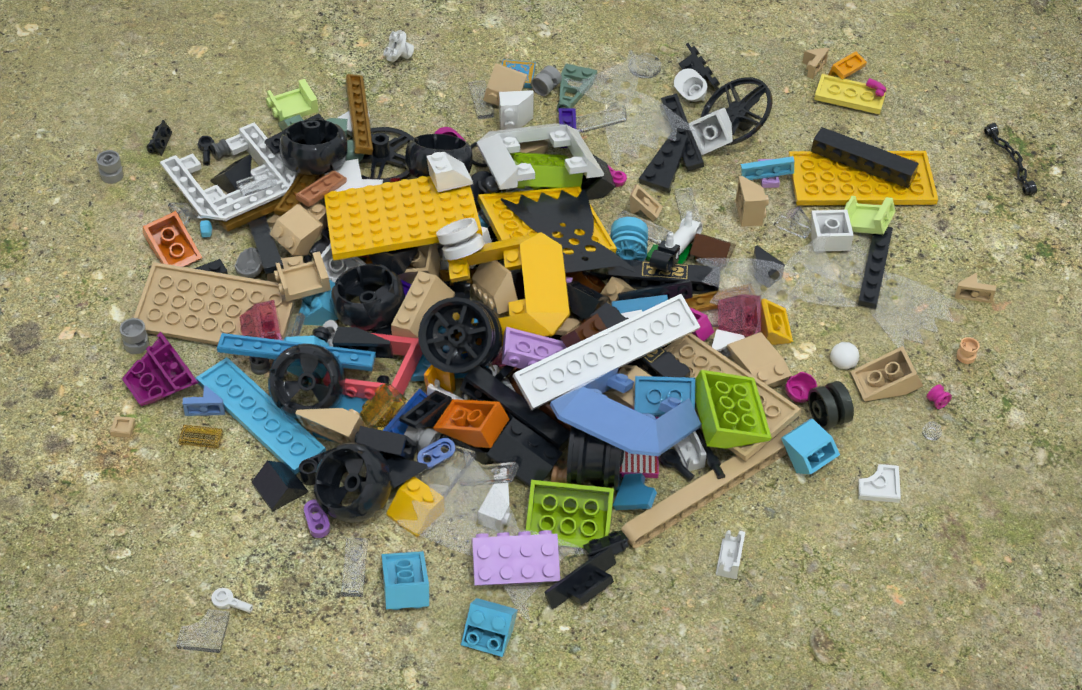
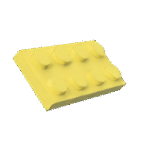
M822 74L814 100L880 114L886 93H884L883 97H879L875 94L876 90L866 86V83L848 79L842 80L839 77Z

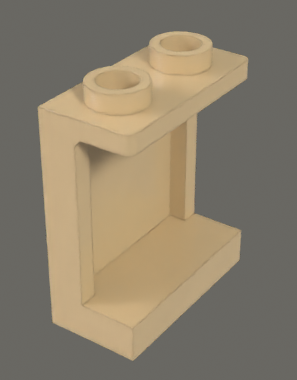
M320 251L312 253L314 259L312 262L281 269L280 263H276L275 279L276 282L280 281V284H278L280 295L284 294L286 302L331 290L329 277Z

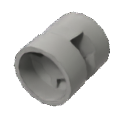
M548 65L531 80V87L538 95L547 96L561 82V74L555 67Z
M113 150L99 153L96 160L101 180L108 184L121 181L124 173L119 154Z
M129 318L121 323L120 333L126 352L130 354L144 352L149 346L144 322L138 318Z
M408 426L404 434L418 444V451L440 439V433L430 428L425 430V428L415 429Z

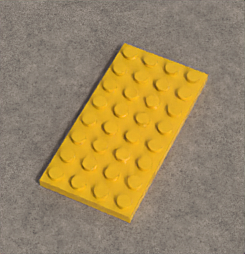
M789 151L788 157L793 156L794 174H791L796 205H846L851 196H856L858 204L882 205L885 198L889 197L893 198L894 205H937L938 196L926 151H888L919 163L916 176L909 188L811 151Z

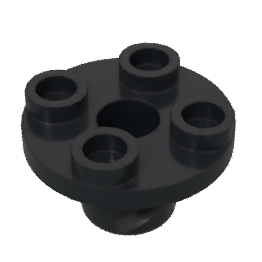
M479 171L471 176L473 184L470 186L475 205L480 207L477 201L478 194L501 193L495 178L490 172Z

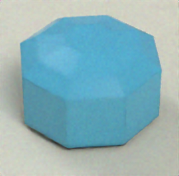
M209 220L200 222L202 238L211 237L213 229Z

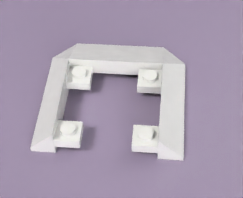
M255 122L240 128V134L226 139L232 155L247 150L259 165V167L252 169L250 172V177L254 183L227 195L223 193L218 185L205 190L200 187L191 175V173L202 169L201 163L194 154L181 159L175 155L160 161L161 166L200 217L227 221L284 196L296 179L297 173L289 170L283 164L280 153L274 155L264 142L268 138Z
M554 123L489 131L477 141V147L500 190L516 188L518 181L535 179V171L531 164L521 163L516 165L510 153L520 152L519 143L549 139L554 148L567 146L574 156L565 159L564 165L569 174L584 173L586 178L604 176V172L578 130L568 125Z

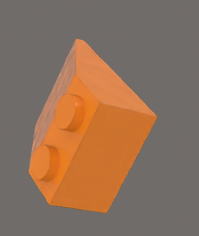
M176 211L143 226V235L162 264L186 267L202 259L199 250Z
M452 399L433 428L435 431L474 447L491 448L509 421V417L500 402Z

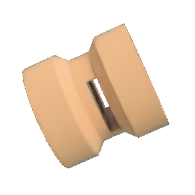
M971 337L963 338L956 354L957 359L964 364L973 363L980 347L978 341Z

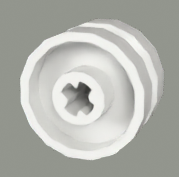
M475 218L455 221L437 231L436 235L440 244L445 245L442 250L447 260L466 257L477 252L485 245L481 234L476 233L478 226Z

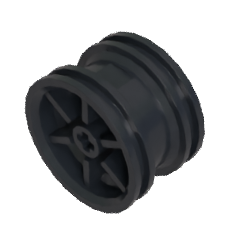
M459 297L446 298L432 305L424 314L418 332L419 345L425 358L434 367L450 373H469L479 366L484 369L497 357L503 339L500 321L493 310L479 301ZM454 313H458L460 315L459 320H454ZM474 318L478 320L476 326H473L471 323ZM440 326L446 328L445 333L441 334L438 331ZM458 332H461L462 336H460L459 339L455 338V335H457ZM477 338L482 339L481 345L476 344ZM445 345H448L450 347L448 353L443 352V347ZM464 351L468 353V357L465 359L461 357Z
M571 426L567 459V483L573 484V482H577V485H583L585 480L603 482L604 487L614 486V490L619 491L622 476L620 468L624 459V450Z

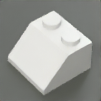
M533 90L499 92L500 130L521 128L533 119Z
M725 108L688 123L701 155L733 142L732 123Z
M436 152L427 156L429 175L438 192L473 184L464 163L445 152Z
M811 211V239L814 252L850 251L854 235L848 211Z

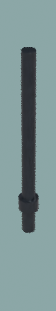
M697 429L696 433L707 454L709 468L714 470L718 479L725 478L719 458L706 445L701 429Z

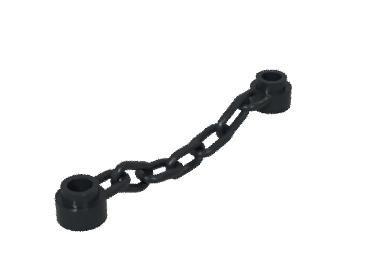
M996 123L988 124L987 127H984L985 135L992 137L994 143L999 147L1005 148L1013 161L1017 163L1019 168L1017 170V179L1023 184V193L1029 196L1036 194L1037 186L1033 180H1026L1027 170L1023 168V158L1020 153L1014 151L1007 141L998 137L999 130ZM999 140L1005 143L1004 146L998 143ZM1015 153H1016V154L1018 155V157H1019V158H1017V160L1014 158Z

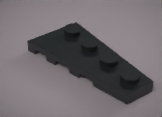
M672 131L639 177V183L670 193L672 182L675 180L676 171L679 169L681 157H683L688 143V136Z

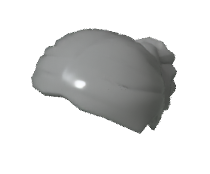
M252 247L241 252L234 265L237 274L246 278H255L263 270L257 248Z

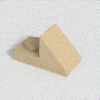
M829 48L811 49L804 52L802 62L807 65L808 78L814 79L827 62Z
M635 185L629 197L631 215L641 210L652 221L656 220L663 206L640 185Z
M974 273L958 283L955 298L992 303L996 292V285L977 283V273Z

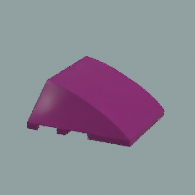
M161 331L157 335L158 339L155 343L146 348L147 352L142 359L137 360L122 378L140 406L155 403L198 383L194 374Z

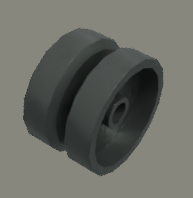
M840 381L830 382L825 387L818 386L809 391L808 404L811 415L824 430L833 428L837 424L849 423L853 420L854 407L847 388Z

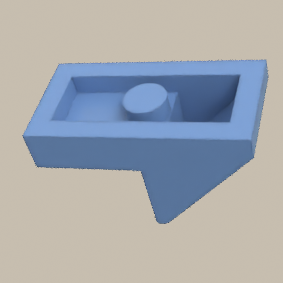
M204 385L203 397L183 398L182 404L185 416L225 415L223 399L206 385Z

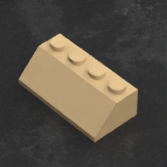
M497 260L479 264L472 276L473 284H471L473 294L477 295L479 300H482L485 305H488L497 314L509 311L508 302L518 300L511 271Z
M418 271L391 324L392 335L419 338L420 322L427 310L438 301L454 297L455 292L437 275Z

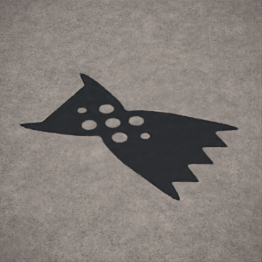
M585 189L580 192L578 197H574L561 190L558 199L541 193L538 202L524 195L520 196L518 204L501 198V201L537 233L542 232L562 245V249L571 248L574 250V253L571 255L563 253L565 273L615 266L635 272L634 268L602 244L591 239L594 231V219ZM560 223H565L566 226L562 227ZM582 229L585 231V234L577 235L574 233V230ZM561 232L564 236L562 238H555L552 236V233ZM571 238L578 239L580 243L578 245H572L568 242V240ZM586 245L595 246V247H596V251H593V252L587 251V250L585 249V246H586ZM582 257H587V258H589V260H588V261H584V260H582Z

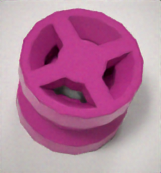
M938 384L928 392L926 397L929 401L934 402V406L937 409H941L950 402L952 395L949 392H945L944 387Z

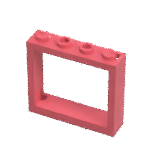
M372 333L391 341L393 354L404 355L405 358L392 384L346 379L343 395L399 403L423 354L419 345V338ZM328 371L323 379L326 386L331 383Z

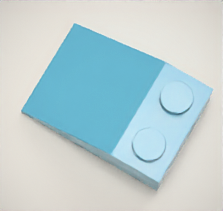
M424 551L381 554L386 609L399 610L401 608L429 606V581Z

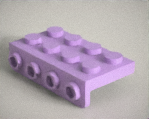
M506 327L503 340L502 364L524 369L567 347L560 340Z
M551 530L539 531V535H531L530 531L518 532V536H510L509 532L497 533V537H489L487 533L476 534V538L471 539L474 586L560 581L558 535L552 534Z

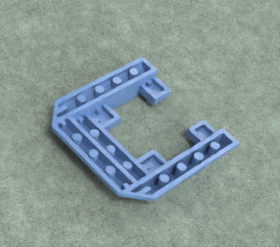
M619 367L576 387L550 403L557 419L630 454L660 456L701 427V422L689 398L682 403L674 397L665 399L659 407V410L665 412V414L656 419L652 414H642L602 394L611 388L622 393L632 389L634 381L628 379V376L625 374H617Z

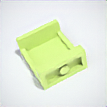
M305 79L298 81L299 89L276 96H273L270 90L267 91L266 104L268 108H272V114L279 122L296 115L304 117L319 112L317 98Z
M851 196L844 209L848 211L853 232L883 235L896 212L893 198L889 197L885 198L882 205L858 204L856 196Z

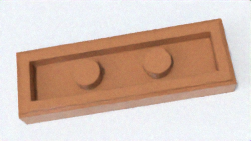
M335 170L331 171L298 192L296 200L310 207L324 198V195L335 191L347 182V178Z

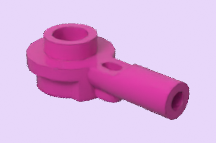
M608 165L615 186H623L627 180V175L622 171L613 170Z

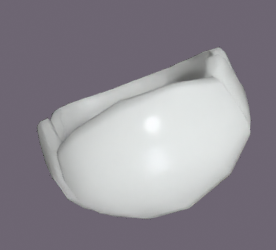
M841 342L831 350L830 359L837 368L847 370L856 367L860 355L855 345L850 342Z

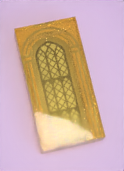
M183 424L178 441L180 445L219 449L223 429Z

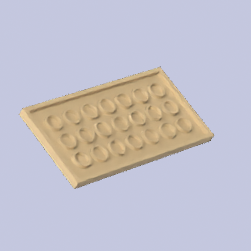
M153 262L134 318L144 322L146 333L158 335L161 331L167 337L218 345L222 333L284 341L296 299L286 302L284 294L280 295L278 288L280 283Z
M692 333L672 342L665 348L680 363L688 366L691 371L690 378H696L700 370L754 378L772 438L801 415V408ZM695 402V412H696V414H697V416H698V418H699V420H700L699 413H698L697 406H696V402ZM769 441L728 449L744 461H747Z

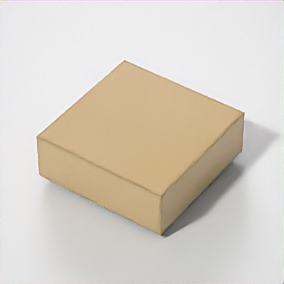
M115 416L110 430L111 436L131 438L136 423L135 418Z

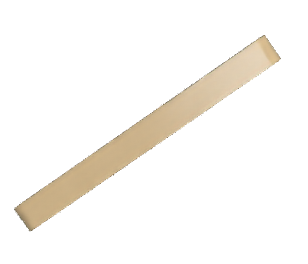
M789 424L747 461L735 455L722 463L720 466L725 474V478L718 479L714 470H711L654 505L651 509L646 510L627 522L621 528L628 538L627 542L634 549L640 547L788 454L781 437L794 430V428Z

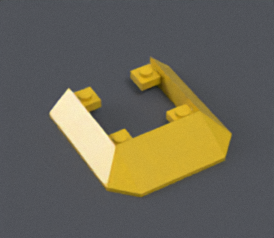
M542 232L487 243L471 255L455 260H447L452 283L470 279L469 266L504 259L505 268L509 271L522 268L525 299L508 302L510 316L498 318L503 335L501 346H503L506 327L550 337L557 332L570 315L562 245ZM458 313L453 314L454 320H459L460 315ZM472 319V325L476 326L478 322L474 323V319ZM458 332V334L455 335V338L459 339V337L462 336V333ZM477 338L476 344L481 345L482 339Z

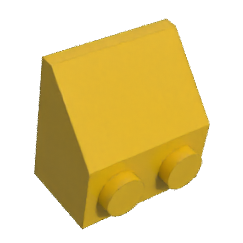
M414 476L398 489L386 512V516L415 537H418L445 511L444 497Z

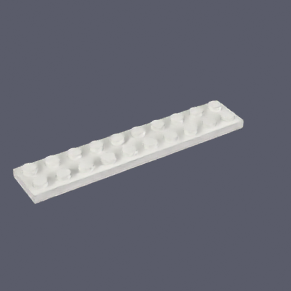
M679 294L513 374V377L531 410H534L617 367L620 368L698 330L700 325L682 294Z

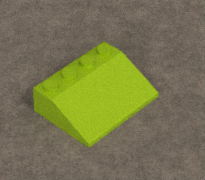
M510 153L516 165L521 163L531 164L535 171V179L518 181L516 188L524 189L525 186H531L533 189L578 186L581 188L583 173L569 174L564 165L565 159H569L566 155Z
M700 370L695 378V402L707 446L726 449L766 442L772 439L754 378Z
M531 480L526 531H530L531 535H539V531L551 530L552 534L558 535V546L584 549L583 545L587 544L590 540L600 539L608 536L610 533L614 488Z

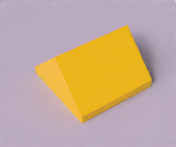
M765 298L762 299L757 311L761 333L772 345L792 343L793 338L786 308Z

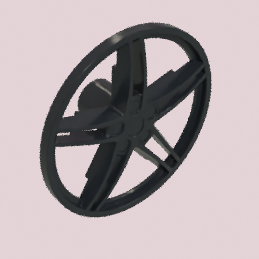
M744 77L728 82L709 98L703 108L701 117L710 114L709 111L715 101L726 92L729 107L725 109L732 123V135L735 134L737 127L742 131H746L755 125L750 132L737 139H733V142L724 146L738 144L750 138L764 125L770 115L773 104L772 93L768 86L757 78ZM742 84L758 86L742 100H740L739 94L735 89L736 86ZM729 89H731L735 101L733 102L729 93ZM766 93L767 107L761 118L749 110Z
M370 128L373 153L372 155L364 154L359 164L372 162L371 177L361 175L362 179L383 180V183L390 182V178L400 177V180L410 177L411 174L407 170L389 178H381L386 163L406 169L405 156L396 152L410 140H413L414 137L396 128ZM391 132L399 134L401 136L398 138L395 137L389 141V136L385 133H376L374 135L372 133ZM377 165H379V174L378 177L375 178Z

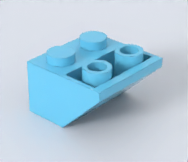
M329 280L330 291L302 298V305L299 310V324L323 326L326 321L338 320L331 302V291L333 286H335L334 282Z
M809 419L781 437L796 473L811 475L840 455L833 437L814 419Z
M476 598L470 603L461 645L503 657L513 632L518 609Z

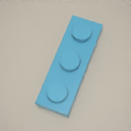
M793 156L741 164V176L749 180L794 174Z

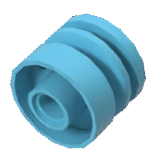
M623 217L614 221L611 225L610 238L617 248L616 255L623 260L644 261L647 257L648 227L646 223L635 217Z

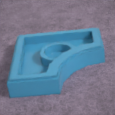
M643 473L625 474L613 507L615 510L651 509L657 492L655 488L647 487L644 484L645 476Z

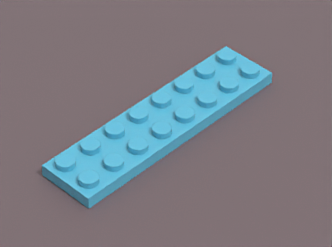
M228 357L196 377L198 384L203 389L204 385H206L222 398L225 410L294 474L300 472L299 465L303 460L326 451V448L294 418L286 415L278 408L272 398Z

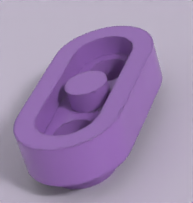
M316 500L308 501L304 505V515L309 532L315 538H323L330 532L328 516L320 508Z

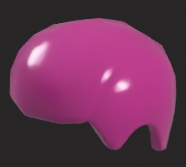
M799 372L791 376L785 384L788 397L792 401L799 403L807 402L809 391L812 388L818 387L812 375L805 372Z

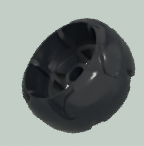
M309 119L293 123L285 128L279 141L280 157L283 164L289 170L303 175H321L337 170L343 165L347 157L348 146L344 130L339 125L326 120Z
M424 134L415 137L407 144L405 152L406 169L416 178L430 176L427 156L436 152L449 154L464 163L468 173L471 171L472 148L468 142L461 138L445 134Z
M365 264L346 270L337 278L335 286H333L331 291L333 310L339 321L345 326L357 327L364 331H374L385 325H390L405 299L403 284L395 272H391L388 267L380 264ZM360 296V303L350 302L355 297Z
M298 344L287 348L276 357L270 368L268 389L275 405L286 415L298 419L295 414L297 410L335 408L343 397L346 377L339 359L325 347L316 344ZM300 359L304 373L299 376L298 381H284L286 380L284 375L287 368L294 361ZM318 363H322L329 372L331 383L328 386L322 385L321 376L314 372ZM310 377L312 378V384H311V385L308 384V383H309V379H307V378H310ZM300 389L305 391L312 390L319 403L306 406L296 403L291 398Z
M350 442L337 445V450L328 452L321 459L315 472L314 495L320 508L334 519L347 523L363 522L374 517L375 512L385 506L391 493L392 482L389 477L391 468L387 460L379 451L362 443ZM364 462L367 470L366 477L358 475ZM347 470L349 475L345 479V486L340 487L342 476ZM348 491L360 495L347 507L341 503Z

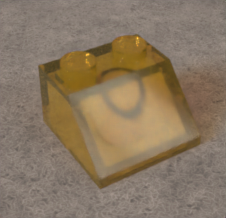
M382 384L375 390V396L363 404L360 416L367 427L383 430L408 399L391 384Z

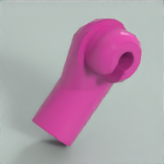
M869 78L866 86L876 90L875 94L877 96L883 97L884 93H886L887 89L881 82Z

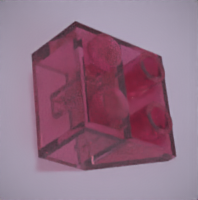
M740 294L719 300L718 330L741 334L745 338L761 332L760 296Z
M274 300L256 303L239 317L242 336L283 340L278 310Z

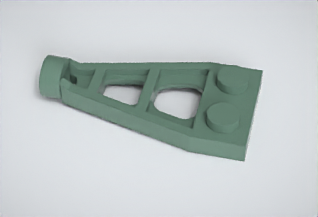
M565 64L561 73L562 80L557 111H559V108H565L562 105L566 106V108L574 107L593 86L597 77V70ZM568 81H574L583 84L580 87H575L568 85ZM565 92L573 93L575 96H565Z

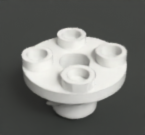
M393 31L390 34V42L388 47L385 48L383 55L390 62H395L399 57L409 59L414 52V46L406 42V33L404 31Z

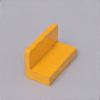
M855 51L833 64L828 75H838L843 80L865 67L867 62Z
M432 364L424 373L426 394L427 386L430 383L435 385V379L440 381V387L453 394L456 390L454 373L444 372Z

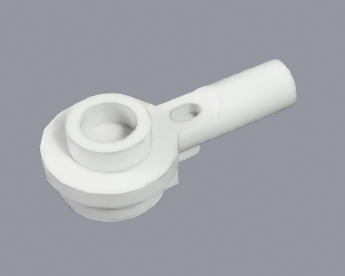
M219 588L212 594V603L219 609L233 607L251 613L253 610L252 604L233 598V593L228 588Z

